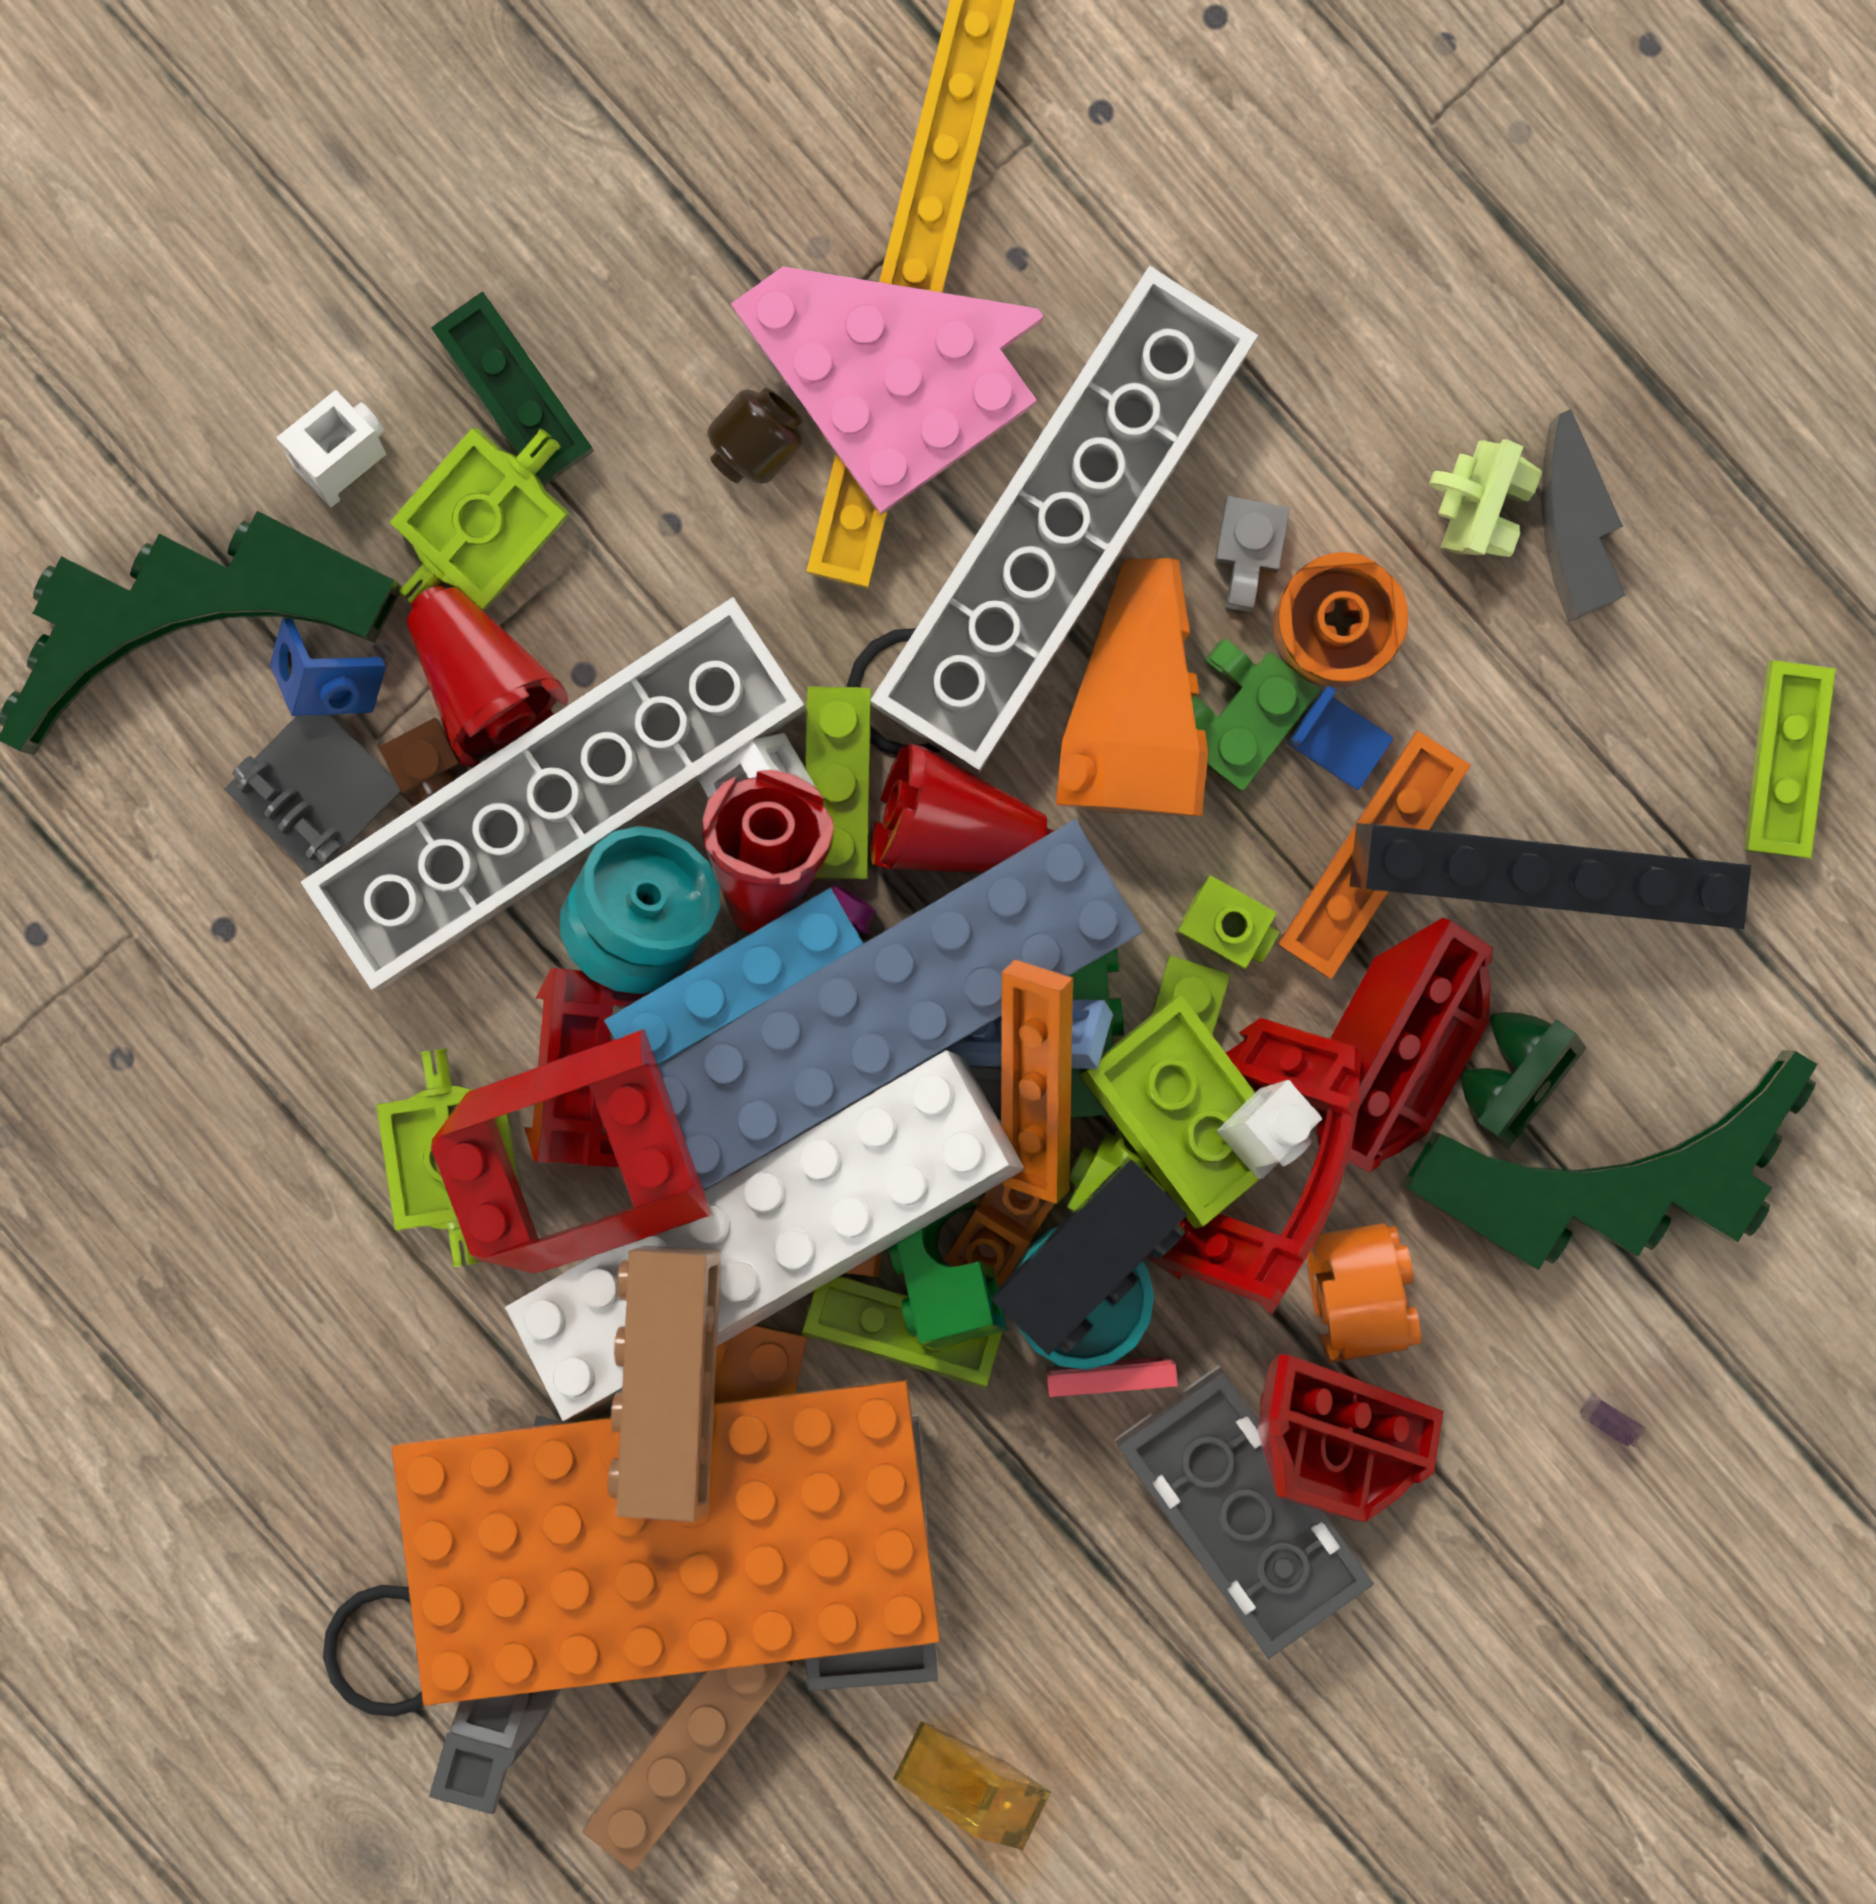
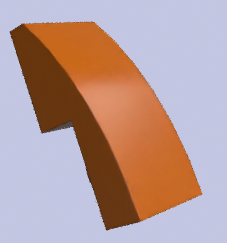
M1001 1183L985 1192L979 1202L980 1207L975 1208L944 1259L954 1267L977 1261L993 1267L998 1287L1009 1278L1029 1247L1035 1233L1055 1204L1001 1185Z

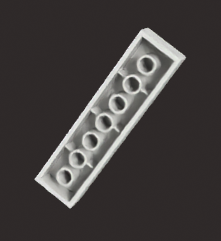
M1149 266L870 700L871 706L979 775L1251 351L1258 335Z
M732 597L302 880L301 884L370 989L382 991L589 855L593 847L612 832L630 828L698 783L700 777L752 739L767 737L806 712V707L734 597Z
M946 1050L705 1190L704 1194L712 1215L594 1255L509 1304L505 1309L562 1421L589 1420L611 1408L615 1394L622 1392L623 1366H617L615 1363L614 1345L618 1328L620 1326L625 1327L626 1300H620L618 1297L617 1280L620 1264L622 1261H628L629 1250L642 1246L721 1250L717 1346L1013 1177L1025 1170L965 1058Z

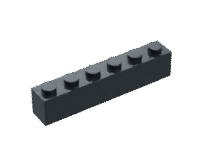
M1356 823L1349 887L1744 929L1752 865Z

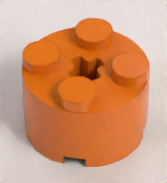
M1350 552L1323 555L1301 568L1282 590L1273 613L1274 640L1285 663L1307 681L1324 687L1329 685L1332 688L1359 684L1379 672L1398 652L1408 628L1407 601L1398 582L1375 561L1364 555ZM1335 606H1341L1343 616L1353 617L1355 624L1351 625L1344 632V636L1337 635L1336 628L1330 625L1326 626L1324 618L1334 611Z
M1385 1223L1320 1233L1307 1257V1268L1315 1317L1320 1316L1322 1324H1328L1329 1334L1320 1335L1328 1362L1334 1363L1405 1351L1408 1349V1346L1421 1344V1330L1415 1306H1408L1403 1286L1413 1284L1414 1281L1411 1258L1407 1245H1400L1396 1226H1387Z

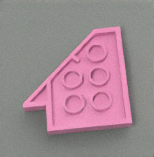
M781 267L731 303V307L880 515L1037 403L1034 395L1002 352L1003 349L1043 321L1044 316L1037 308L790 267Z

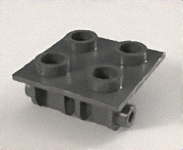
M331 715L296 716L254 759L251 756L244 759L232 773L235 778L224 788L310 875L333 861L401 792L395 779Z

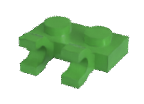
M1225 638L1216 644L1204 662L1237 685L1239 689L1218 716L1196 696L1192 697L1196 729L1203 730L1206 734L1208 747L1207 767L1236 790L1242 792L1320 690L1273 653L1267 652L1256 665L1245 653Z

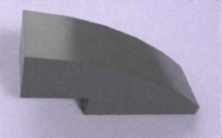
M1570 409L1559 414L1549 424L1543 459L1541 500L1546 550L1554 585L1568 622L1612 604L1626 596L1601 541L1602 538L1612 535L1622 528L1623 525L1575 416Z

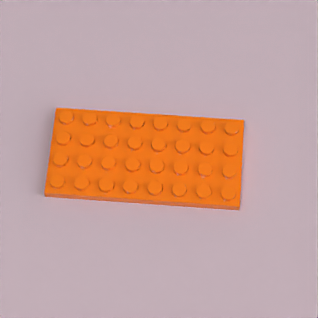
M908 1379L715 1403L709 1513L695 1522L616 1516L617 1498L609 1496L608 1475L612 1460L619 1458L620 1432L612 1430L611 1417L398 1443L391 1446L423 1706L940 1643L941 1635Z

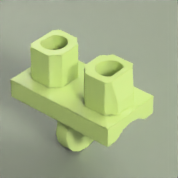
M1503 439L1501 443L1484 440L1478 441L1473 457L1459 454L1453 473L1433 472L1429 485L1445 494L1438 514L1450 519L1440 548L1457 555L1510 557L1514 553L1521 534L1520 525L1499 517L1505 497L1518 502H1528L1535 494L1542 475V471L1523 457H1520L1524 446L1508 439Z

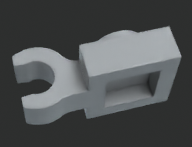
M1227 496L1214 561L1233 566L1225 609L1250 614L1251 608H1254L1259 570L1277 574L1280 567L1290 507Z

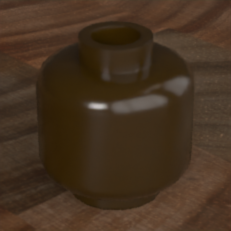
M764 387L760 393L749 389L742 390L713 420L707 430V436L715 450L710 460L725 477L738 484L744 477L755 483H768L800 448L802 437L797 427L802 423V420L782 397L769 388Z

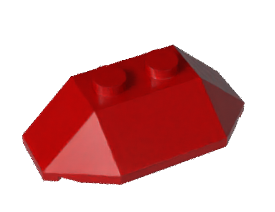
M1444 917L1376 956L1330 1037L1331 1040L1354 1046L1361 1053L1359 1107L1348 1162L1368 1173L1381 1166L1382 1160L1400 1153L1428 1134L1489 1023L1491 982L1488 965L1493 960V947ZM1316 1108V1112L1323 1118L1317 1124L1318 1145H1320L1327 1112Z
M1279 1354L1267 1368L1264 1391L1260 1399V1416L1257 1430L1277 1497L1351 1521L1366 1523L1397 1501L1414 1483H1422L1434 1474L1444 1411L1300 1358Z

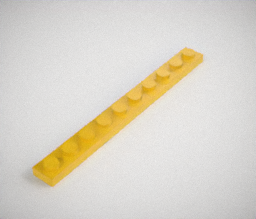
M1016 0L949 1L879 279L880 283L941 293L944 291ZM837 454L834 458L806 572L809 575L869 589L888 511L882 515L878 513Z

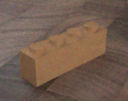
M642 1246L629 1250L628 1261H622L620 1264L617 1290L619 1299L626 1300L625 1327L620 1326L616 1333L614 1358L617 1366H623L622 1392L615 1394L611 1410L612 1430L620 1432L619 1458L612 1460L608 1475L609 1496L617 1498V1517L695 1522L709 1513L721 1250Z
M794 1660L701 1672L591 1813L582 1833L634 1872L790 1671Z

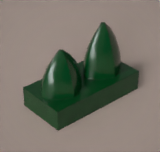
M1493 1013L1490 1020L1497 1044L1505 1057L1517 1070L1513 1075L1504 1070L1493 1068H1476L1462 1072V1089L1470 1110L1478 1118V1122L1483 1128L1507 1148L1512 1146L1586 1050L1579 1036L1557 1019L1551 1024L1539 1017L1524 1013Z

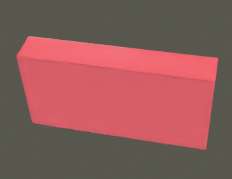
M1169 1356L1117 1360L1112 1364L1087 1370L1059 1365L1049 1366V1369H1046L1049 1397L1178 1386L1176 1363Z

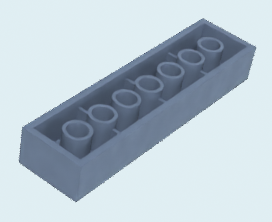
M1074 819L659 1064L660 1074L703 1191L1002 1016V972L1015 959L1070 976L1142 933L1140 926L1078 821Z

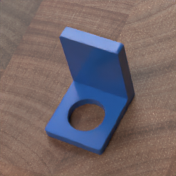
M282 618L270 667L291 716L372 713L386 670L382 657L310 659L293 619ZM289 649H290L291 658H292V671H291V675L289 674V670H288V651H289Z
M1328 685L1320 692L1287 742V745L1353 789L1359 790L1392 742L1393 737L1335 699L1333 695L1337 690Z

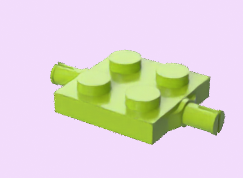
M472 427L391 519L389 523L412 543L419 559L423 562L403 587L399 588V592L403 597H410L407 601L412 603L423 591L437 586L443 581L459 587L481 609H488L570 517L571 514L545 491L540 478L536 475L555 451L561 447L555 439H550L552 437L550 434L540 428L535 437L516 456L500 449L479 428Z
M448 1048L420 1052L427 1090H422L409 1099L376 1104L395 1231L422 1226L442 1230L448 1229L453 1261L452 1267H459L465 1265L462 1241L466 1265L477 1264L480 1261L476 1260L469 1253L432 1153L431 1143L433 1137L465 1094L474 1089L457 1085L452 1086L447 1056ZM510 1113L494 1119L520 1186Z

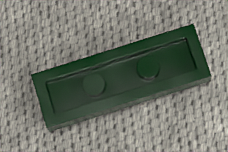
M483 291L430 327L519 454L535 437L540 428L552 436L550 439H555L560 444V449H557L536 473L543 486L594 452L590 443Z

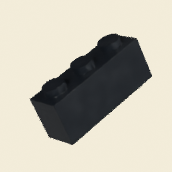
M1127 1157L991 1295L992 1301L1048 1356L1058 1346L1067 1353L1093 1327V1324L1086 1317L1104 1299L1111 1306H1114L1138 1282L1140 1278L1133 1272V1269L1150 1252L1157 1259H1160L1181 1239L1186 1231L1178 1224L1188 1214L1131 1158Z

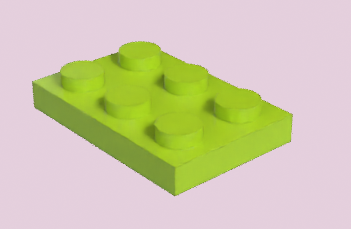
M1182 994L1170 999L1101 1055L1098 1069H1084L1079 1073V1076L1173 1201L1188 1214L1186 1218L1194 1228L1205 1226L1259 1180L1216 1132L1255 1092Z

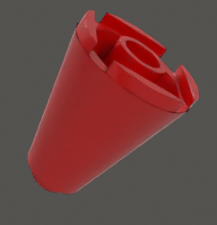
M434 586L423 591L411 603L412 611L407 617L406 624L451 749H453L462 766L474 768L480 764L476 756L493 751L494 754L553 716L554 713L551 709L557 700L566 707L569 699L567 691L561 682L459 588L444 589L443 586Z
M909 743V747L903 746L899 750L884 784L880 801L886 802L883 823L874 822L870 853L872 864L885 867V869L984 873L1051 834L1054 830L1047 828L1046 814L926 747Z
M769 769L756 771V777L736 782V777L725 781L709 798L703 816V841L729 914L739 928L751 934L799 905L831 849L834 825L832 816L830 818L826 807L823 805L824 798L817 788L796 775Z

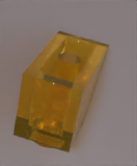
M922 1721L893 1777L894 1780L973 1837L1021 1850L1024 1849L1051 1794L1049 1790L1010 1763Z

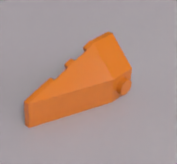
M1149 558L1123 560L1062 739L1056 805L1107 813L1202 816L1208 747L1205 731L1196 729L1192 697L1199 694L1196 673L1187 671L1183 642L1188 637L1190 629L1180 563L1177 559Z

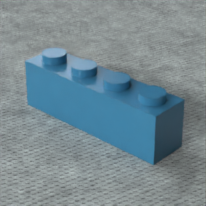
M829 888L604 1021L615 1039L644 1029L656 1063L659 1065L861 946L863 942L833 891Z

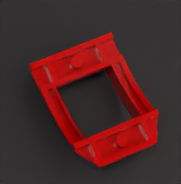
M550 968L535 998L544 999L538 1067L609 1042L611 1032L604 1020L612 1016L613 1006L628 1007L651 992L636 994L614 991L590 979L582 970ZM589 1085L534 1104L532 1127H524L533 1161L619 1168L606 1132H602L603 1122Z
M1260 1017L1239 1032L1244 1040L1227 1051V1056L1255 1093L1260 1088L1289 1079L1312 1107L1327 1112L1319 1150L1297 1206L1281 1235L1220 1213L1205 1226L1194 1228L1185 1217L1178 1224L1186 1231L1181 1239L1160 1259H1157L1151 1252L1145 1258L1178 1280H1180L1183 1274L1256 1301L1273 1315L1319 1237L1340 1188L1352 1145L1359 1107L1361 1053L1354 1046Z
M644 1029L467 1092L432 1139V1153L469 1253L476 1260L535 1274L601 1254L712 1215ZM589 1085L634 1207L538 1238L494 1118Z

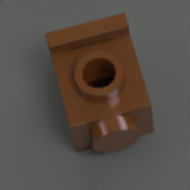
M433 718L378 747L401 793L410 796L415 806L469 771L467 766L460 764L453 749H451L442 721L437 718Z

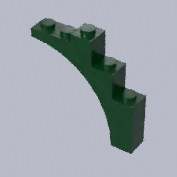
M259 511L255 513L251 523L244 520L236 529L227 551L228 555L233 557L228 568L160 533L153 545L146 543L137 554L130 572V576L136 579L131 590L61 556L56 567L50 565L43 571L33 592V599L38 601L32 614L55 626L50 636L42 634L33 646L27 660V668L32 671L21 693L18 691L12 692L1 709L0 726L3 729L0 733V742L18 751L35 755L61 713L97 676L137 648L180 629L228 618L283 617L329 625L375 643L400 594L399 588L403 586L396 580Z
M1782 1050L1754 1088L1715 1123L1671 1148L1624 1164L1578 1170L1526 1167L1488 1157L1443 1134L1433 1132L1400 1186L1537 1270L1541 1268L1545 1260L1553 1264L1566 1248L1572 1236V1231L1566 1228L1571 1218L1624 1251L1636 1256L1640 1255L1644 1247L1652 1250L1661 1241L1671 1223V1217L1665 1214L1670 1205L1725 1239L1739 1242L1744 1233L1752 1236L1758 1230L1770 1209V1204L1764 1200L1772 1187L1750 1173L1755 1165L1764 1168L1776 1153L1782 1141V1136L1776 1133L1789 1111L1797 1114L1810 1098L1816 1082L1810 1079V1076L1818 1064L1797 1051Z

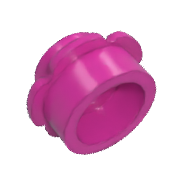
M834 885L831 890L855 931L870 935L873 930L870 929L869 925L878 911L858 896Z

